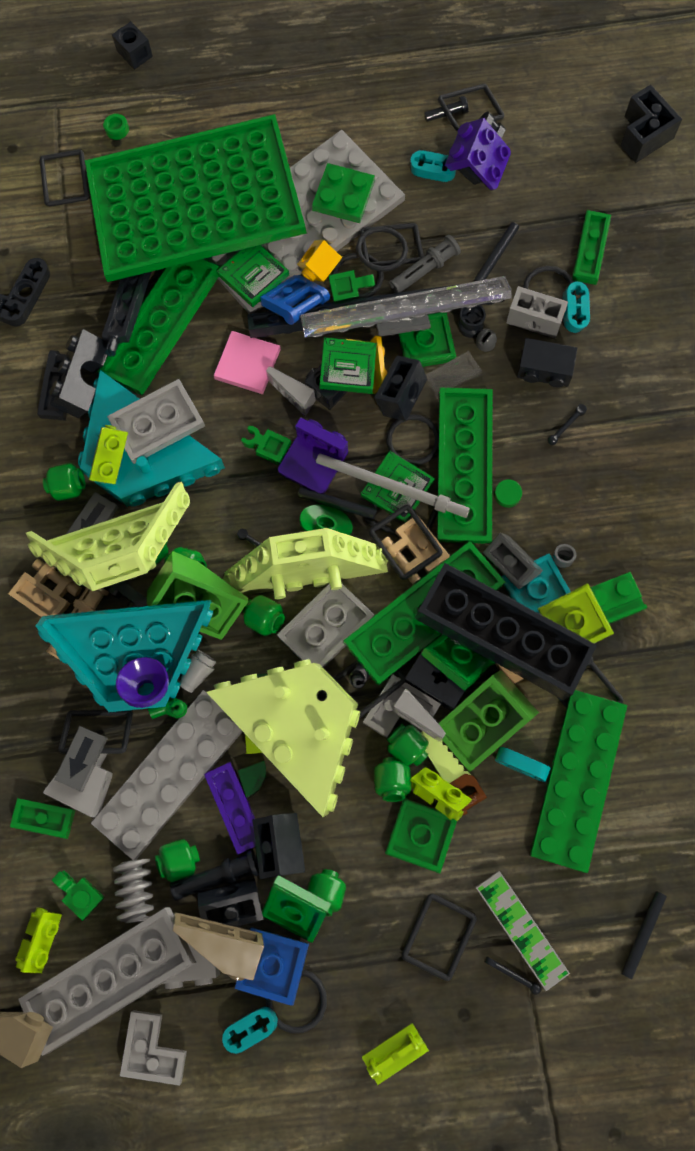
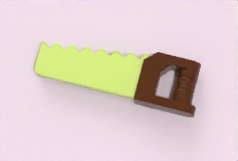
M422 731L421 733L429 741L428 748L425 751L429 754L428 757L440 777L460 790L465 787H473L475 789V792L468 796L472 801L462 809L464 811L463 816L468 814L467 810L487 798L475 777L468 771H464L463 765H458V759L453 758V752H448L447 745H443L442 741L438 742Z

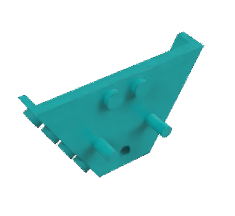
M101 370L99 378L95 379L93 385L96 390L94 402L91 403L88 411L90 418L89 426L84 429L83 434L85 442L84 451L80 452L78 458V465L88 478L101 427H105V425L112 426L107 416L139 400L137 396ZM188 435L148 457H138L135 464H133L124 448L116 484L93 482L126 507L139 506L148 498L168 494L178 482L182 481L183 486L186 487L201 477L217 475L225 467L220 457Z
M211 600L59 614L42 616L36 624V628L38 629L39 636L54 647L58 658L64 664H68L71 667L76 679L82 685H86L93 693L94 700L100 706H104L108 712L165 707L169 697L175 699L181 683L177 682L180 674L186 675L191 663V659L187 657L191 650H197L202 639V635L198 634L202 625L208 626L213 611L209 610ZM143 657L156 659L163 664L168 673L169 686L165 696L156 704L145 708H136L128 705L122 700L116 689L118 673L124 665L134 659ZM145 683L143 687L139 688L138 694L143 696L149 695L153 691L154 685Z

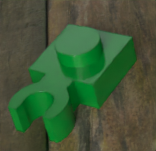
M248 426V432L255 435L252 440L242 438V444L247 448L257 447L255 451L257 456L280 465L292 444L291 439L268 429L264 435H261L256 427Z

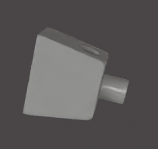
M100 754L83 792L55 781V775L43 793L95 818L102 810L113 773L101 768L107 754Z

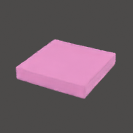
M231 331L214 373L215 380L263 394L268 383L266 370L268 367L274 368L281 350L280 345L257 338H250V336Z

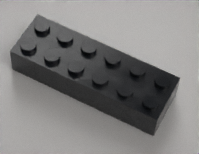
M446 563L442 566L414 618L562 700L573 695L597 647L591 641Z

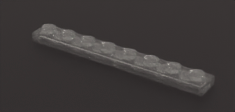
M502 276L317 311L300 316L304 336L319 337L326 333L345 332L353 328L371 327L379 323L397 322L400 319L423 317L431 313H445L452 309L472 308L489 302L498 303L511 298V287L506 277Z

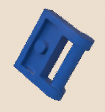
M294 275L260 298L263 307L284 317L285 321L292 325L299 320L301 315L316 305L327 302L330 299V295L326 288L300 275ZM309 295H312L311 297H309L308 299H306L305 301H303L302 303H300V304L297 305L296 307H294V308L292 307V306L296 305L297 303H299L300 301L304 300V299H305L306 297H308Z

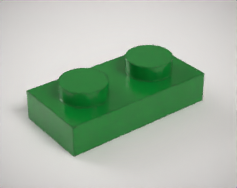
M17 798L10 827L68 839L75 810Z

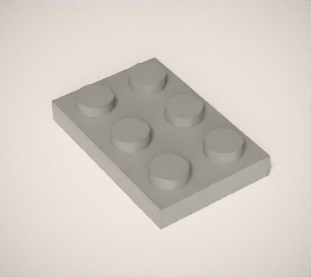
M179 379L107 416L112 426L116 427V430L128 432L125 450L133 464L136 463L138 457H148L205 427L201 416Z
M329 583L277 634V637L301 661L310 659L311 663L320 664L324 668L345 647L343 640L375 615L343 584L341 589L331 590Z

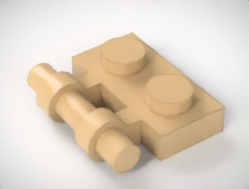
M413 518L396 529L395 533L400 538L398 542L394 544L389 536L381 541L403 574H406L437 553ZM429 529L428 531L438 543L443 553L439 558L423 568L427 574L450 557ZM405 548H408L415 557L411 562H408L401 553ZM415 573L408 579L412 585H415L421 580V577Z
M36 559L32 568L37 570L38 573L33 578L25 572L8 594L40 617L63 614L70 605L68 601L63 599V596L69 592L76 597L80 594L82 588L76 585L70 576H63L56 571L54 565L50 567L42 560ZM50 579L57 584L53 591L43 585L46 580Z

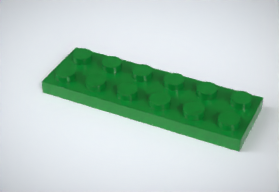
M200 259L166 268L140 307L130 342L120 343L117 347L116 355L114 357L108 356L104 366L99 369L98 373L101 370L124 388L143 396L219 278L217 270L220 267Z
M440 388L438 496L440 494L451 498L450 501L470 508L467 518L448 511L445 513L437 511V540L439 542L468 543L471 541L478 544H491L493 389Z
M471 541L343 640V644L378 686L442 635L440 632L414 618L444 563L496 591L506 583Z
M577 690L569 697L529 856L588 873L628 705Z

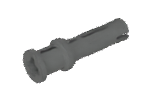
M448 234L444 237V241L435 248L430 247L426 252V256L389 281L392 290L395 293L404 291L432 269L443 267L444 262L452 256L461 254L457 241Z

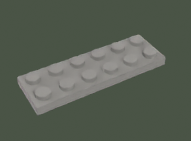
M203 690L189 706L187 713L178 719L91 824L132 860H137L205 778L204 774L211 771L243 731Z
M170 907L157 912L18 999L23 1012L38 1013L44 1017L46 1023L53 1026L41 1053L42 1056L49 1054L196 963L187 942L173 931L174 915Z

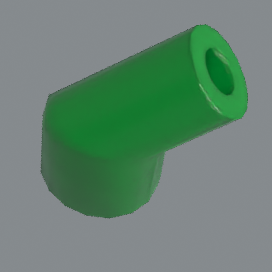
M169 698L165 707L148 708L152 719L165 714L174 718H181L187 713V705L177 698Z

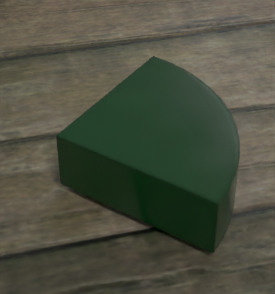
M265 761L238 770L246 798L255 795L262 787L267 773Z

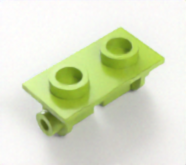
M111 425L101 427L89 480L116 484L128 432L116 430V427Z
M427 767L410 779L412 789L414 790L413 793L430 805L435 799L438 800L435 808L450 820L455 819L458 821L463 815L464 811L462 809L472 801L460 789L452 786Z
M39 907L36 908L35 912L31 913L25 933L33 936L32 940H22L18 955L15 958V961H17L16 967L21 969L20 972L42 973L47 963L54 937L58 931L62 914L50 913L48 910Z
M411 1023L362 1056V1059L367 1066L366 1069L369 1075L379 1085L429 1050L415 1026Z

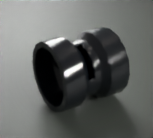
M473 302L462 307L458 329L463 336L475 338L483 330L486 317L483 306Z

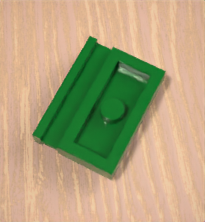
M631 572L590 587L609 624L648 608L641 598L642 595Z

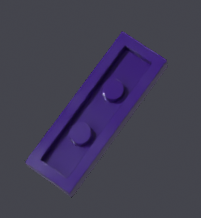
M229 762L205 773V778L237 854L239 855L256 847L252 819H255L232 763Z

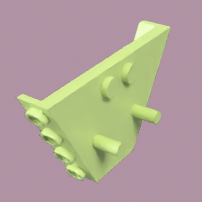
M181 481L174 485L164 502L47 541L32 531L27 532L26 535L30 541L28 547L35 557H42L50 567L54 565L62 575H69L77 585H84L91 591H95L146 574L149 570L156 567L155 560L190 504L189 495Z
M324 528L269 537L225 572L223 580L243 595L274 591L275 599H283L286 597L285 589L292 592L301 590L306 585L313 584L314 587H324L330 583L331 590H339L342 588L341 580L386 573L388 572V560L377 544Z
M310 659L294 663L295 668L284 671L283 667L267 670L268 675L258 678L257 674L241 677V683L231 685L230 681L215 684V690L208 691L207 694L322 817L327 816L329 811L333 812L338 795L334 794L336 784H341L345 773V767L342 766L344 755H349L353 739L349 738L352 727L356 728L360 717V711L357 710L358 703L320 664L311 663ZM320 690H324L327 693L325 701H320L317 698V693Z

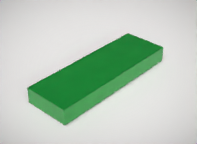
M586 211L572 275L573 281L597 285L611 214Z

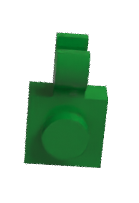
M354 270L328 276L334 302L359 297L358 289L375 285L373 274L355 278Z
M63 870L62 872L59 871L52 879L60 889L67 893L61 901L82 921L105 898L85 877L77 883Z

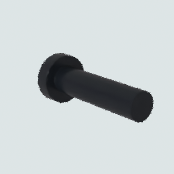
M465 96L459 97L458 102L446 105L451 114L461 111L464 115L469 112ZM442 107L424 112L426 122L447 116Z

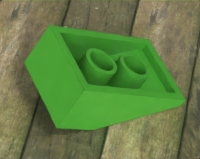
M174 551L171 552L147 590V606L211 600L209 610L213 611V615L208 626L202 625L199 632L220 640L223 639L248 603V598L201 563Z
M500 670L486 680L438 724L446 733L442 739L443 742L465 768L471 772L539 712L507 675Z

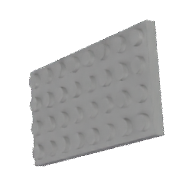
M340 130L290 167L307 234L262 244L261 246L289 270V276L284 281L294 275L304 277L301 274L302 269L297 263L314 240H325L336 252L359 235L360 229L372 226L404 202L405 194L343 130ZM327 163L375 175V183L361 223L312 211V204ZM240 250L203 260L216 264L221 268ZM220 277L218 278L221 284L248 314L256 313L263 308L261 301L252 308Z

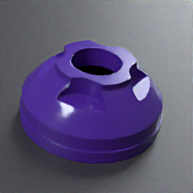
M147 657L137 658L128 662L120 670L116 679V689L119 696L125 703L136 708H145L156 704L165 696L169 686L168 673L163 664L156 659ZM145 683L153 684L154 689L149 695L143 696L138 694L141 685Z

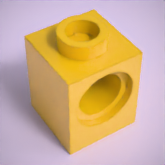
M314 240L297 265L302 269L301 274L306 279L312 282H324L342 257L325 240Z

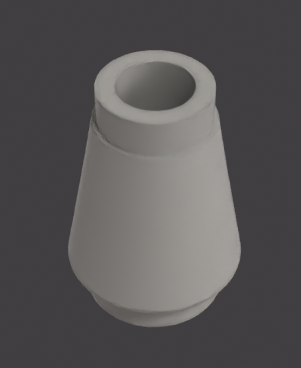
M197 650L195 655L191 654V663L186 675H182L179 681L181 683L180 686L190 693L215 670L213 666L216 661L200 650Z

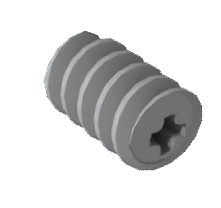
M150 859L122 862L113 868V872L122 874L121 877L114 880V884L123 886L122 889L115 892V896L124 898L123 901L116 904V908L125 910L123 914L117 916V921L125 923L145 921L149 918V916H146V913L154 910L153 905L145 904V901L152 898L153 894L144 892V889L151 886L152 882L143 880V877L150 874L151 870L142 868V865L149 862Z

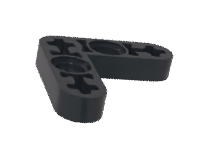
M30 259L25 264L9 296L0 294L1 322L11 326H21L27 321L50 278V269L43 259ZM26 287L33 289L29 296H20L22 289ZM7 307V309L11 312H16L18 310L20 313L11 316V314L5 309Z

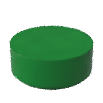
M111 114L104 120L103 127L109 138L120 140L128 134L129 125L123 115Z
M503 480L496 487L494 493L495 500L502 507H514L522 497V488L514 480Z

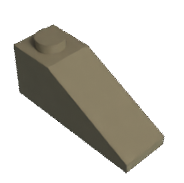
M175 912L173 931L223 974H227L230 978L239 981L244 979L254 980L264 948L262 933Z
M0 1012V1055L20 1068L38 1062L53 1026L46 1023L44 1017L35 1012Z

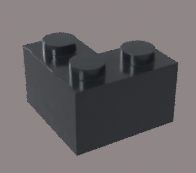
M651 84L631 96L624 116L631 125L627 126L620 146L637 163L675 138L682 118Z

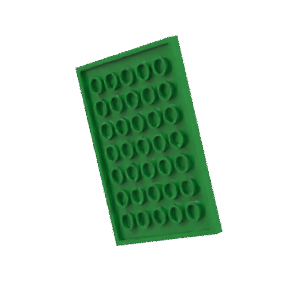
M275 114L85 160L102 265L107 282L307 234Z

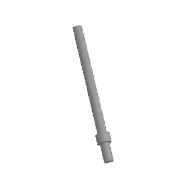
M321 453L317 457V464L432 505L437 511L443 513L448 511L464 518L468 516L469 507L450 501L451 498L447 496L430 494Z

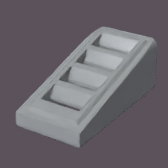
M268 367L266 370L268 381L306 416L316 401L314 389L273 367Z
M405 689L394 705V713L438 742H441L446 734L417 699Z

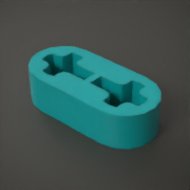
M420 150L411 156L410 170L417 177L448 182L456 175V170L450 171L447 169V171H442L448 155ZM420 161L425 162L423 166H418Z
M577 281L571 283L563 292V300L568 301L563 322L566 329L573 333L582 331L590 322L589 290L585 284ZM574 290L576 291L577 295H580V298L577 301L576 296L571 295V293ZM575 314H577V319L581 320L579 324H577L576 320L572 319Z
M505 747L499 748L495 758L497 763L542 782H546L551 769L541 762Z
M261 1007L231 1024L224 1031L222 1037L226 1050L230 1053L238 1054L267 1038L277 1027L278 1019L276 1013L269 1007ZM258 1015L262 1018L268 1017L270 1022L266 1025L267 1030L262 1026L254 1031L252 1026L259 1021ZM233 1030L237 1034L244 1030L247 1031L248 1035L241 1040V1045L238 1041L234 1043L231 1041V1037L234 1035Z

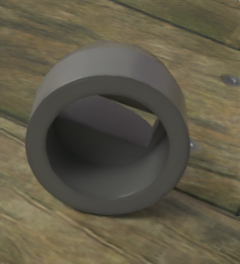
M491 329L481 330L476 337L477 348L484 352L495 348L497 342L495 332ZM486 335L489 336L485 343H483L482 340L484 339V337Z
M568 544L557 546L553 553V561L560 568L571 566L576 559L575 549Z

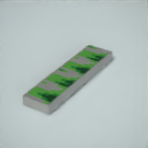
M500 871L475 887L545 991L570 974Z

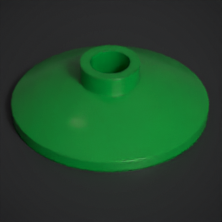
M317 504L305 508L301 512L299 519L304 532L328 528L351 535L353 530L352 522L345 513L326 505Z

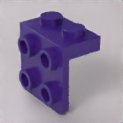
M485 118L466 122L460 126L454 144L449 151L445 166L450 171L470 167L490 190H495L499 185L511 151Z
M300 417L295 426L297 437L279 465L278 471L280 475L309 490L324 494L337 471L317 464V457L321 453L344 461L348 454V441L340 433L335 431L331 433L323 429L318 422L312 419L307 421Z

